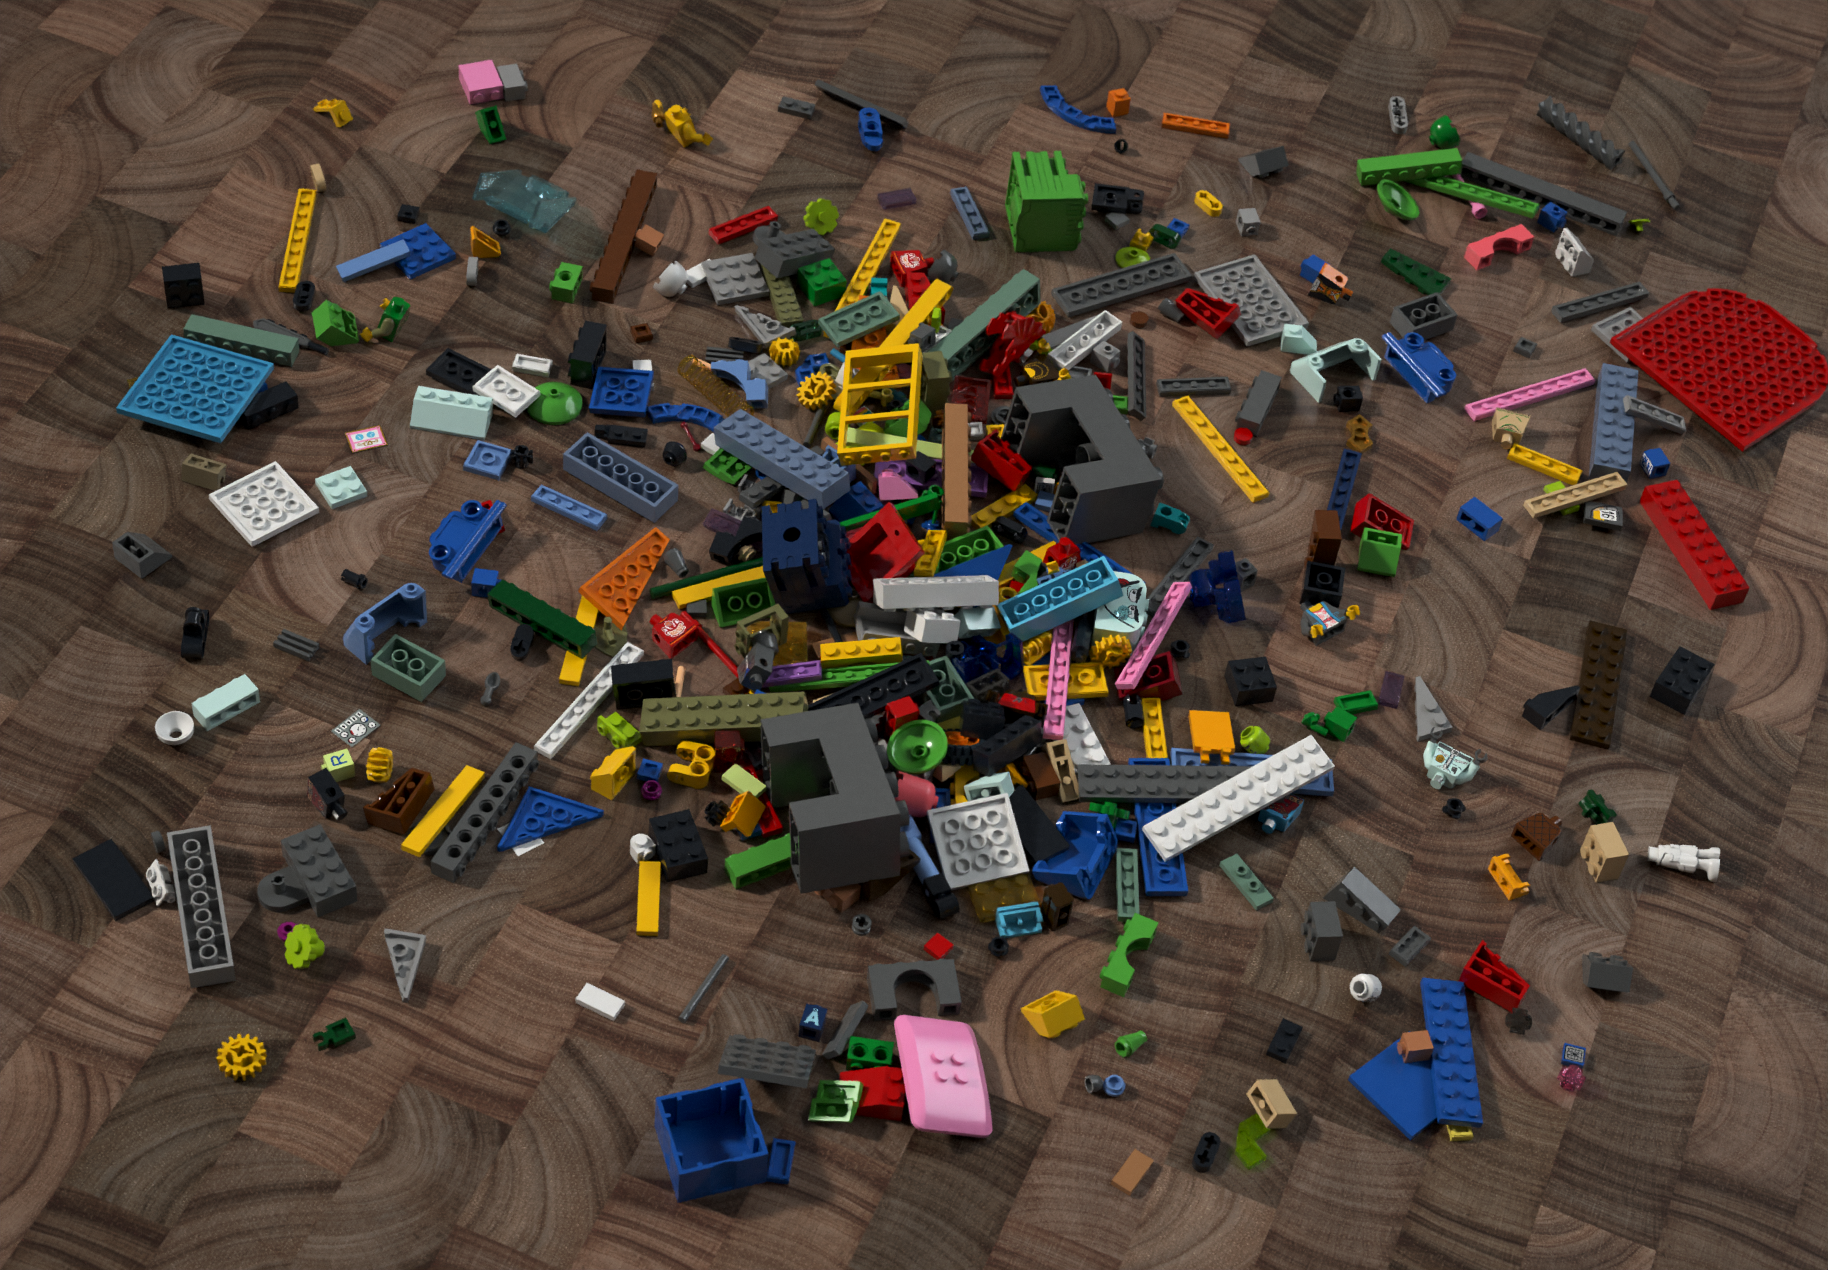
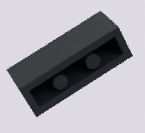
M285 381L257 393L239 419L248 430L298 409V395Z

